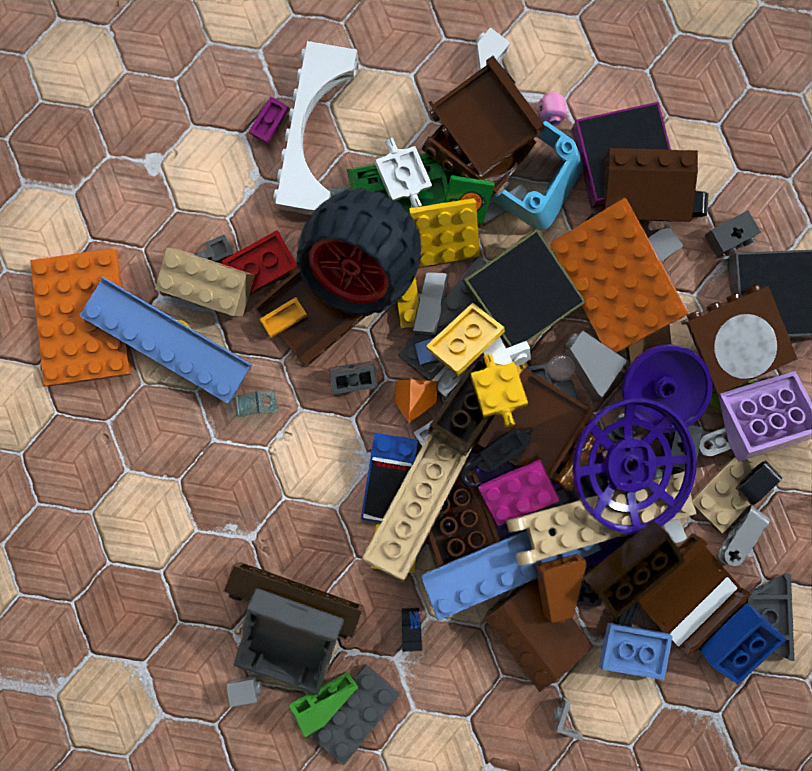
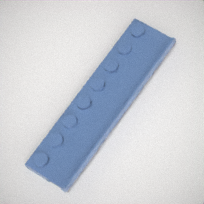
M102 277V280L79 315L228 404L232 401L252 366L249 362Z
M554 528L549 529V535L552 537L555 535ZM525 530L420 575L436 618L439 621L536 579L535 565L574 554L584 558L600 551L599 544H592L541 559L534 563L518 566L515 554L532 549L528 532Z

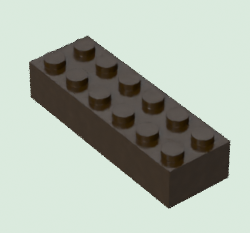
M243 562L233 565L224 592L229 593L228 597L241 601L243 598L251 601L256 589H260L342 618L344 620L338 637L348 639V636L353 638L363 609L361 604Z

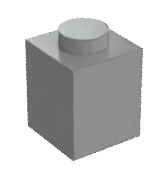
M256 675L232 679L226 684L230 707L256 703L260 695H262L261 681H257Z

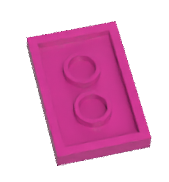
M541 460L479 486V490L497 526L507 523V520L527 515L559 502L558 495Z

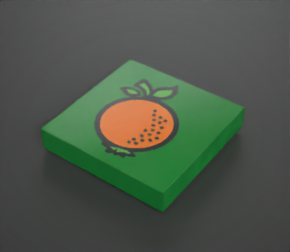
M451 175L443 203L475 198L477 222L483 223L495 187L494 182Z

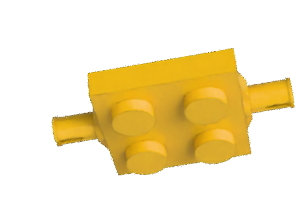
M492 353L485 354L483 358L487 368L471 373L472 383L483 417L502 415L505 426H513L515 423L511 412L528 404L515 363L495 365Z

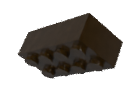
M481 356L467 369L431 422L428 431L429 434L465 457L493 416L483 417L471 379V373L487 368L485 360Z
M652 520L586 574L583 579L600 603L617 619L683 564L685 559L670 534Z

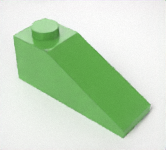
M348 672L323 685L318 696L309 693L289 704L296 725L304 738L324 727L358 688Z

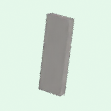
M426 272L413 329L415 334L436 336L448 281L447 274Z

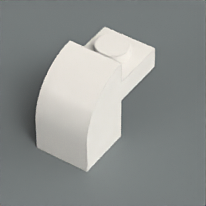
M500 337L481 354L483 358L485 354L492 353L495 365H504L512 362L515 365H522L531 359L530 347L527 341L506 349Z

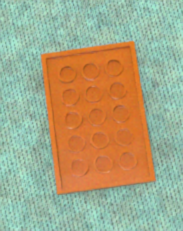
M626 198L621 199L549 243L558 261L586 301L582 304V307L603 345L615 353L689 314Z
M112 248L30 260L44 386L132 375L128 344L79 316L102 280V277L122 288L117 249Z

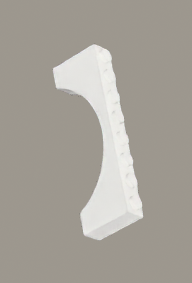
M307 41L306 49H302L301 62H303L302 69L299 68L297 73L299 86L298 89H294L293 101H295L294 109L291 108L289 114L291 127L286 130L285 141H287V147L283 149L281 161L284 163L283 168L279 169L277 181L280 182L279 189H275L273 197L278 210L311 215L320 204L331 197L330 191L316 180L306 164L303 152L304 129L313 107L320 98L338 84L354 79L358 61L356 49Z

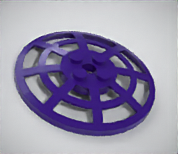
M626 399L610 404L599 411L582 431L573 458L574 485L586 511L603 526L627 534H636L652 520L660 526L665 525L682 509L694 485L697 459L691 434L685 423L675 412L656 401ZM634 405L652 408L665 417L655 426L645 420L633 418ZM625 406L624 419L610 424L603 431L595 424L609 411ZM671 423L681 438L685 455L672 456L669 443L662 433ZM632 425L641 426L650 432L642 440L632 438ZM623 426V439L613 444L607 435ZM591 432L596 440L590 450L588 465L579 467L583 444L587 435ZM656 438L661 444L664 456L656 457L653 449L649 446ZM601 444L608 451L605 462L594 464L597 450ZM632 459L634 467L629 471L627 469V462ZM685 464L682 485L676 498H673L665 491L671 478L672 465ZM665 465L663 477L660 484L657 485L652 480L656 472V466ZM605 472L609 484L604 492H602L597 483L595 473ZM589 475L591 486L599 497L594 510L584 497L580 476ZM645 487L653 492L647 499L636 503L635 492ZM616 488L626 491L627 504H620L610 499ZM658 498L669 505L655 519L646 523H640L638 510L650 506ZM608 505L616 510L629 512L632 525L615 524L601 517L605 506Z

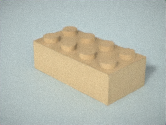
M166 248L155 290L231 316H243L255 275L178 249Z

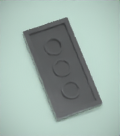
M367 664L354 679L358 687L324 727L310 734L314 741L343 765L346 764L400 695V691Z

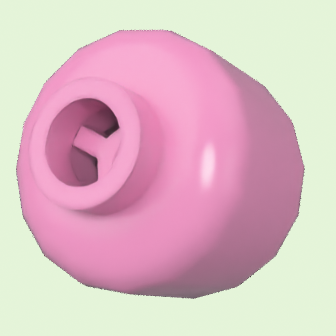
M549 92L540 99L538 103L540 120L542 122L547 121L553 126L559 125L567 116L565 98L557 92Z

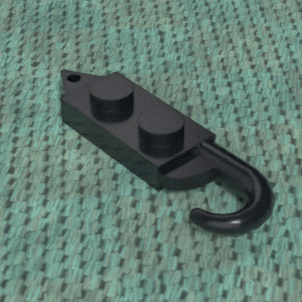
M514 428L463 465L459 473L461 482L470 488L480 486V481L472 483L467 479L468 472L476 466L484 472L494 471L529 446L528 442L534 428Z

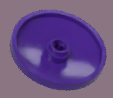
M673 344L655 346L641 353L628 367L622 382L623 400L648 399L659 402L675 412L685 423L686 427L701 417L712 395V377L706 363L693 351ZM634 405L633 418L645 420L655 426L665 417L652 408ZM671 423L662 433L676 432L677 430Z

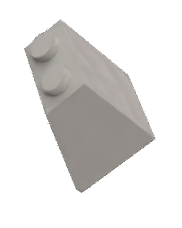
M581 331L578 335L574 333L564 345L566 351L563 355L592 400H597L604 396L627 362L626 359L584 331Z

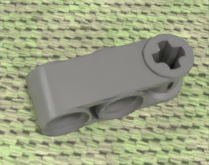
M750 505L740 515L736 525L730 530L726 540L718 550L717 557L719 561L725 565H740L749 551L755 546L760 534L768 526L770 518Z

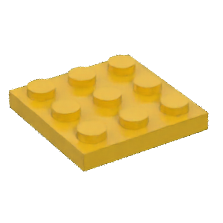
M475 198L409 209L410 215L415 221V227L420 232L421 258L419 267L480 257Z

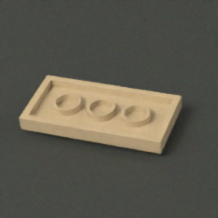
M765 454L740 462L737 461L734 455L692 498L695 509L719 533H724L750 506V503L736 490V486L758 464L767 460L779 474L782 472Z

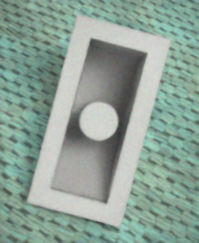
M492 28L486 33H481L476 41L478 71L486 66V60L492 55L500 62L509 50L510 42Z

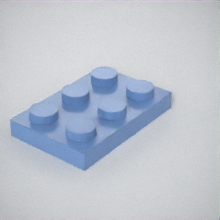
M607 623L599 667L603 670L664 680L673 636L668 633Z

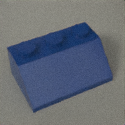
M746 603L699 650L713 668L739 685L787 639L757 610Z

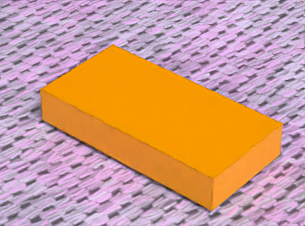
M297 297L259 320L270 338H273L308 315Z

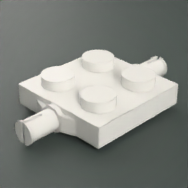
M387 139L385 143L390 153L385 157L375 160V166L389 198L392 201L409 198L413 208L422 207L417 194L430 189L432 184L416 147L398 150L394 139Z

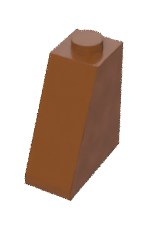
M577 554L535 565L543 614L551 623H564L566 619L573 618L586 567V560Z

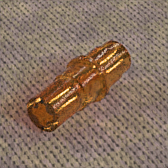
M589 432L583 444L579 467L588 465L590 450L596 440L591 432ZM601 444L599 445V448L597 450L596 457L603 449V446ZM576 446L573 447L574 451L554 480L559 486L569 492L575 486L573 458Z

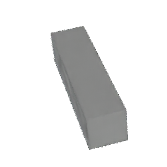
M522 184L509 192L521 201L528 194ZM495 202L489 204L484 222L482 223L483 226L492 222L507 212V210Z

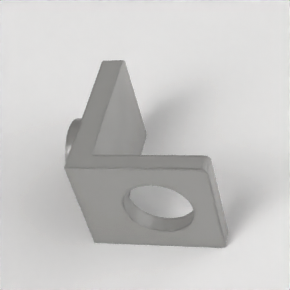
M563 697L560 707H556L553 720L555 722L553 726L557 732L582 741L583 736L579 731L564 726L571 703Z

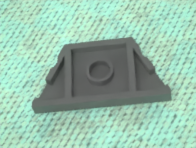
M784 573L751 590L750 593L752 595L747 599L746 603L757 610L787 639L774 653L790 661H795L791 574Z

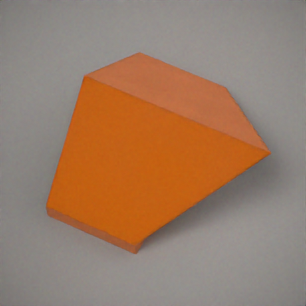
M414 379L395 381L394 402L408 423L437 403V381Z

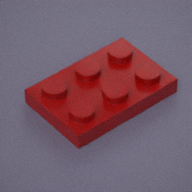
M278 230L221 261L223 265L255 275L249 296L288 275L292 269L297 267Z

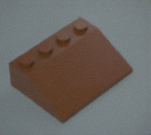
M609 148L604 156V210L621 199L626 198L638 221L691 222L698 175V150Z
M475 469L467 474V479L472 483L479 481ZM460 474L426 537L436 568L500 541L490 510L479 490V486L476 488L465 486L460 480Z
M537 578L529 581L491 608L485 616L487 623L539 692L558 680L594 648V645L573 618L566 619L564 623L555 624L551 623L544 616Z

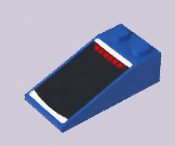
M380 433L374 434L361 520L382 523L415 461L418 440Z

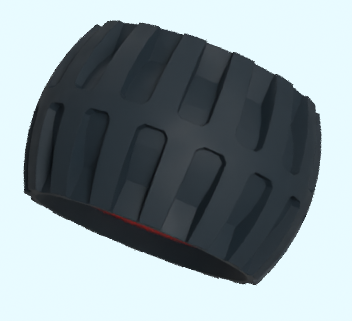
M357 188L352 191L347 189L324 201L308 218L298 242L297 268L300 269L301 278L309 286L311 292L316 297L325 301L328 306L335 307L351 315L361 314L362 316H370L373 313L379 314L397 302L411 286L420 264V232L415 227L413 217L410 214L408 215L397 201H392L385 197V194L378 191H367L365 188Z

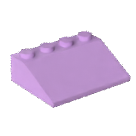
M796 371L729 390L718 395L728 442L738 462L812 439V402Z

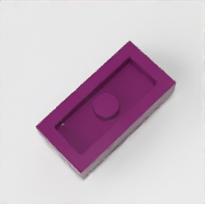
M270 96L250 128V135L268 145L287 115L289 107Z

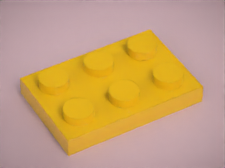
M472 303L439 333L426 348L427 351L459 376L505 332V329Z

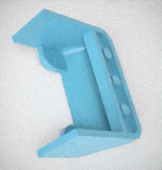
M543 121L544 131L537 138L555 149L556 155L563 161L544 194L532 191L526 194L521 201L506 190H503L492 198V201L532 228L538 229V231H543L552 225L583 171V162L574 140L547 121Z

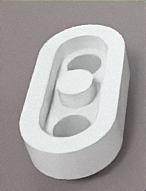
M725 427L701 436L699 453L701 455L714 456L732 449L729 442L724 439L725 434H727ZM706 441L710 444L708 450L704 447Z

